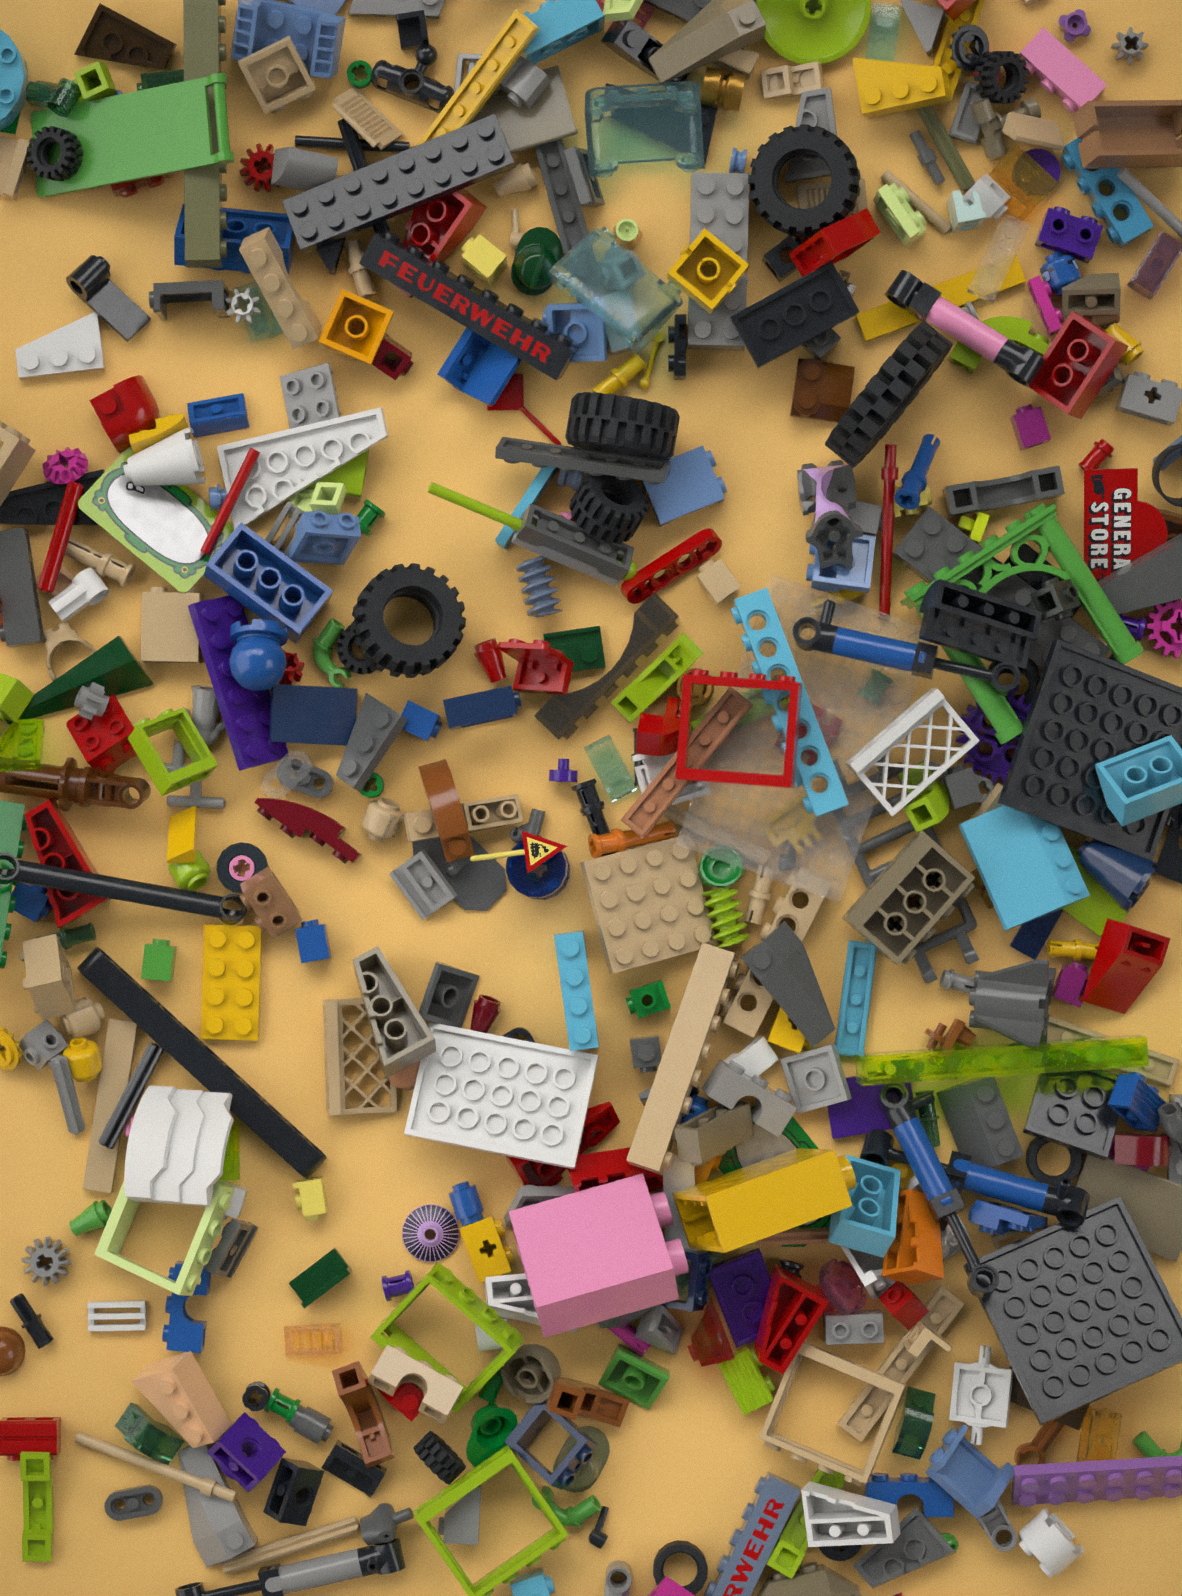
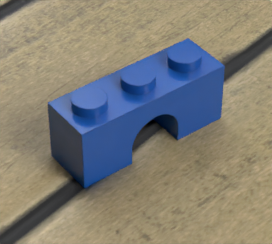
M178 1260L175 1263V1267H170L168 1278L177 1281L184 1261ZM207 1264L204 1265L200 1275V1285H196L193 1295L207 1296L210 1292L211 1273L205 1270ZM172 1292V1296H167L165 1313H170L169 1325H164L162 1341L167 1342L166 1350L201 1353L204 1350L207 1321L196 1320L188 1315L185 1304L190 1296L177 1295Z
M872 1473L869 1482L864 1483L866 1497L896 1505L902 1496L914 1494L922 1500V1513L924 1517H954L953 1497L930 1476L917 1477L916 1473H901L900 1477H889L887 1473Z

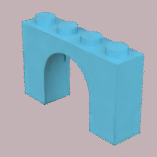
M583 930L555 934L554 939L570 1051L597 1048L599 1043Z

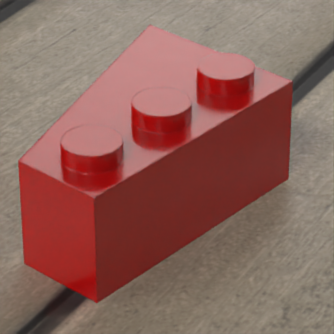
M630 1147L578 1155L575 1170L567 1168L575 1192L642 1173L648 1191L652 1192L663 1188L664 1178L663 1175L630 1165L626 1161Z

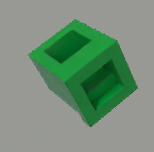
M662 980L629 990L631 996L625 998L630 1013H637L638 1018L671 1008ZM645 995H650L653 998V1002L649 1006H645L642 1003V998Z

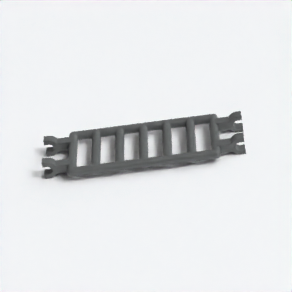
M884 756L877 762L884 763ZM837 759L833 761L846 798L868 789L861 780L848 785ZM876 766L879 772L867 778L871 782L882 783L883 766ZM888 766L887 780L897 776L900 784H902L898 774L903 770V767ZM901 793L886 799L887 802L893 807L901 800ZM880 803L849 817H846L843 808L832 812L866 888L872 884L891 861L870 869L864 854L915 831L909 820L864 842L858 843L852 828L886 813L887 811ZM933 826L922 830L942 847ZM935 874L926 876L928 880L926 884L928 886L937 883ZM958 897L952 904L954 907L957 906L964 922L930 937L926 942H919L914 947L917 952L912 958L915 959L922 978L927 984L937 980L936 974L925 952L956 939L966 964L979 960L967 935L968 932L976 929L977 921L966 898ZM893 918L888 919V929H897L899 926L897 921L894 922Z

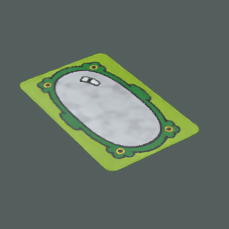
M129 447L79 499L78 507L175 589L182 593L188 592L203 576L206 564L232 534L234 527L227 521L211 555L201 552L200 549L218 512L211 510L206 502L185 485L135 486L133 481L128 482L123 465L128 464L127 458L134 455L132 447Z

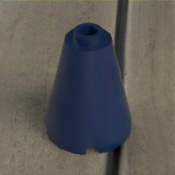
M1085 840L1077 852V855L1080 856L1079 864L1127 913L1130 908L1135 906L1150 885L1149 878L1151 875L1155 876L1160 868V865L1152 860L1096 840L1091 842Z

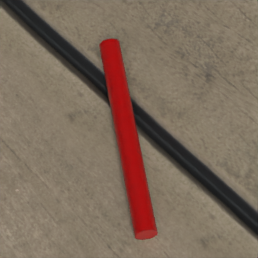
M250 447L200 549L201 552L211 555L261 452Z

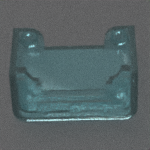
M681 81L667 82L662 85L661 83L606 86L586 91L585 123L590 176L610 177L618 170L619 164L675 160L676 166L684 172L705 169L701 96L698 83Z
M604 226L602 229L595 227L549 270L550 281L560 291L567 288L566 291L569 296H574L610 326L618 337H622L628 343L627 347L639 355L683 304L682 298L679 296L682 292L671 281L667 283L662 281L614 241L616 236Z

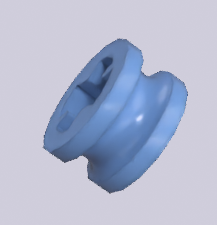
M733 147L729 173L734 171L744 172L747 155L746 149L739 152L737 148Z

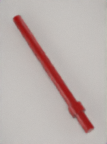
M885 444L884 467H881V479L884 480L879 616L883 617L890 616L894 496L895 480H898L899 468L896 467V444Z

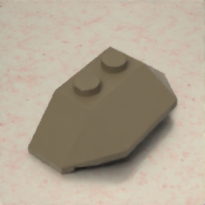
M811 1562L801 1565V1570H797L792 1579L778 1571L772 1573L773 1577L766 1579L757 1595L861 1596L858 1585L824 1564L817 1565V1562Z

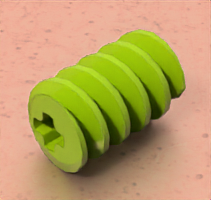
M729 886L702 893V896L711 897L704 905L705 907L714 908L712 912L707 914V917L717 919L715 923L710 925V928L720 931L713 936V940L722 941L718 948L744 942L750 937L749 933H740L747 924L746 922L737 921L744 915V912L734 909L741 904V901L731 898L738 893V889L729 888Z

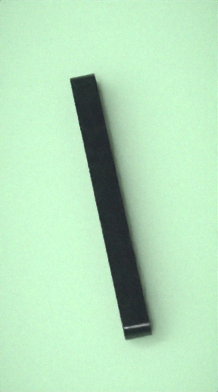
M96 946L77 967L84 977L210 1092L231 1093L230 1110L300 1175L308 1179L327 1159L326 1155L103 950Z

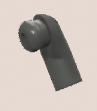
M532 808L529 822L522 826L514 827L511 830V840L516 844H523L522 831L539 836L545 811Z

